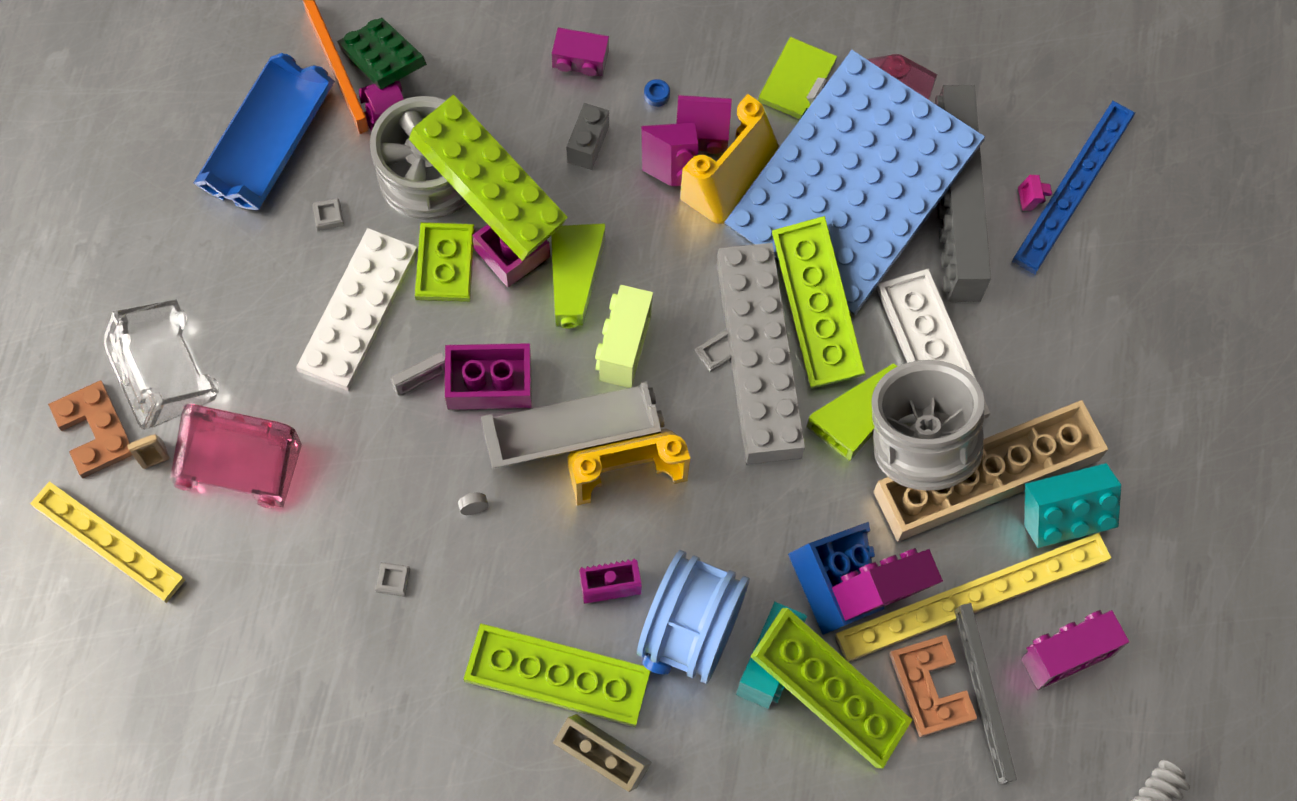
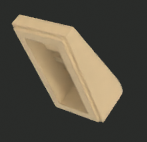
M156 434L127 445L142 469L154 466L170 458L163 440Z

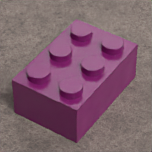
M530 343L445 345V401L447 410L532 408Z
M913 548L899 554L901 557L899 560L896 555L879 561L881 564L879 567L876 562L859 568L861 574L854 571L842 576V583L832 587V590L845 621L900 601L943 582L930 549L918 553L917 549Z
M1098 610L1086 616L1085 621L1078 625L1075 622H1071L1061 627L1059 632L1052 637L1047 633L1033 640L1034 644L1026 648L1028 652L1021 660L1038 691L1115 656L1129 643V640L1112 610L1102 614L1101 610Z

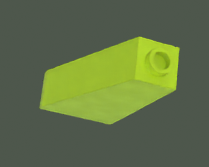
M605 223L562 225L551 235L556 327L561 326L565 329H572L584 324L605 243Z
M894 363L818 409L810 415L806 427L851 461L874 432L872 420V395L874 389L884 375L898 366Z

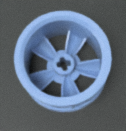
M679 550L670 563L653 600L639 639L637 655L645 657L649 653L651 654L652 662L658 663L661 661L687 672V676L690 678H694L696 674L702 676L701 682L708 684L735 625L750 578L743 576L741 580L735 579L736 572L731 570L726 572L700 561V557L695 555L690 560L686 559L687 553Z

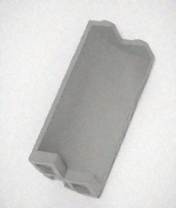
M641 382L640 386L497 417H493L492 414L481 416L492 469L661 432V427H665L662 411L656 410V398L653 387L648 388L647 382Z

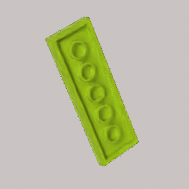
M825 216L772 230L810 387L814 389L866 375Z
M789 608L781 609L750 656L876 768H884L912 722V719Z
M480 623L463 680L466 683L636 727L651 671L642 665Z

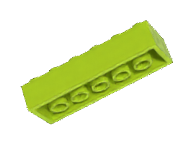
M454 94L413 127L409 137L411 143L522 261L554 234L568 218Z

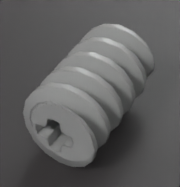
M1160 760L1158 763L1159 768H1155L1152 771V777L1145 781L1146 787L1140 788L1139 796L1134 797L1132 801H1173L1172 797L1182 800L1184 796L1178 789L1181 788L1187 791L1190 789V785L1185 781V774L1179 767L1167 760Z

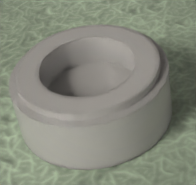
M479 492L467 494L458 501L460 513L463 515L478 514L488 508L486 495Z

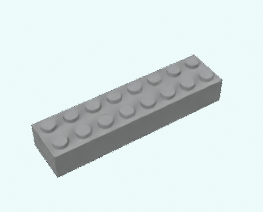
M766 243L718 248L716 263L725 324L728 331V343L731 352V365L746 465L802 459L805 444L773 244Z

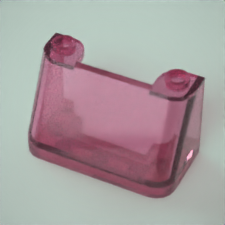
M185 404L180 418L170 480L175 488L183 491H191V488H197L199 484L251 494L257 500V504L264 508L273 509L274 506L283 508L302 443L296 430L287 424L195 404Z

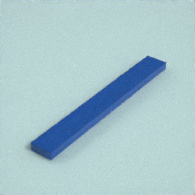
M1112 100L1012 260L1013 263L1034 275L1037 273L1133 119L1135 112Z

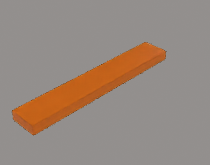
M303 0L305 11L359 134L367 132L369 127L366 116L315 0Z

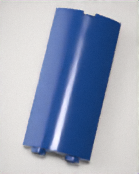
M280 53L271 56L193 183L222 201L225 198L233 200L237 207L251 210L260 209L335 81L328 76V72L322 67L313 65L302 69L296 64L295 59L288 54Z

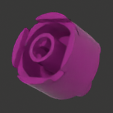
M400 80L381 90L375 84L359 89L360 103H366L364 114L371 132L376 121L384 111L395 103L404 100L401 93L402 86Z

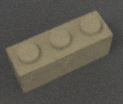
M578 714L569 716L566 719L553 744L628 792L638 787L652 763Z

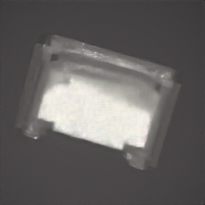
M177 300L113 311L104 334L105 350L135 419L142 430L154 428L214 401L219 393L218 382L215 378H212L209 374L200 375L182 336L184 326L187 325V315L180 308Z

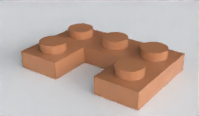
M101 380L48 404L61 431L87 420L95 436L94 440L69 451L82 479L132 456L127 446L131 444Z
M946 635L890 652L889 655L919 738L973 722L977 719L967 690L940 699L936 692L929 672L946 668L956 663Z

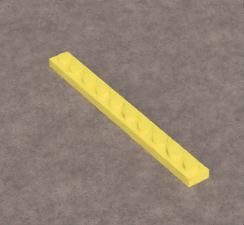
M1096 533L838 632L835 638L845 660L850 662L956 621L955 609L960 605L971 603L973 612L977 613L1106 563L1111 559V556L1100 534Z

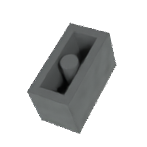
M587 103L583 104L566 146L567 163L590 170L593 169L609 128V110Z

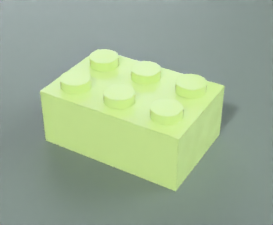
M620 285L618 294L613 293L609 308L611 310L610 318H606L603 327V343L598 344L595 356L597 360L595 370L599 371V381L632 388L652 316L653 292Z

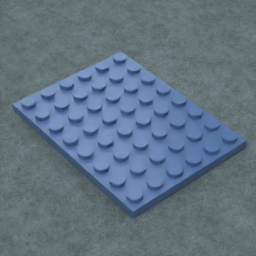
M851 50L724 223L754 245L772 243L775 260L779 262L772 230L825 216L849 311L856 315L984 142L985 136Z

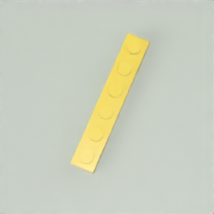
M50 481L30 503L39 512L165 603L170 600L185 581L174 570Z

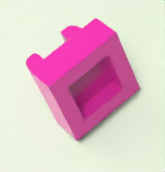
M1030 174L1018 186L1022 211H1032L1039 203L1046 201L1045 196L1052 195L1051 185L1041 183L1040 175Z

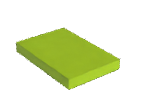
M790 37L763 87L758 101L800 119L806 108H809L811 105L806 97L817 78H826L827 80L836 63L837 56Z
M420 222L415 300L470 302L474 251L472 235L475 234L474 224Z

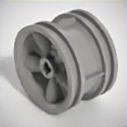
M417 96L395 103L378 118L370 137L371 155L382 195L394 209L406 216L417 219L445 217L456 212L467 203L443 176L426 181V169L433 167V165L409 140L413 127L446 101L436 97ZM406 159L412 166L404 178L394 173L388 167Z
M919 360L905 363L884 375L876 385L872 395L874 455L880 469L890 479L900 485L927 491L952 487L972 475L982 460L984 446L982 425L985 401L978 381L963 368L938 360ZM934 412L947 414L951 417L942 424L934 416ZM910 414H914L916 418V423L911 427L898 421Z

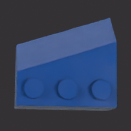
M869 522L808 543L788 554L823 635L884 609L883 606L845 621L832 590V587L842 583V576L854 571L861 574L859 568L872 563L871 558L875 557L873 546H869L868 542Z

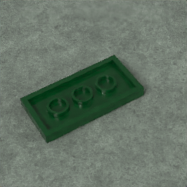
M382 17L371 20L366 26L357 31L347 33L344 38L337 41L340 49L380 90L427 65L424 56Z

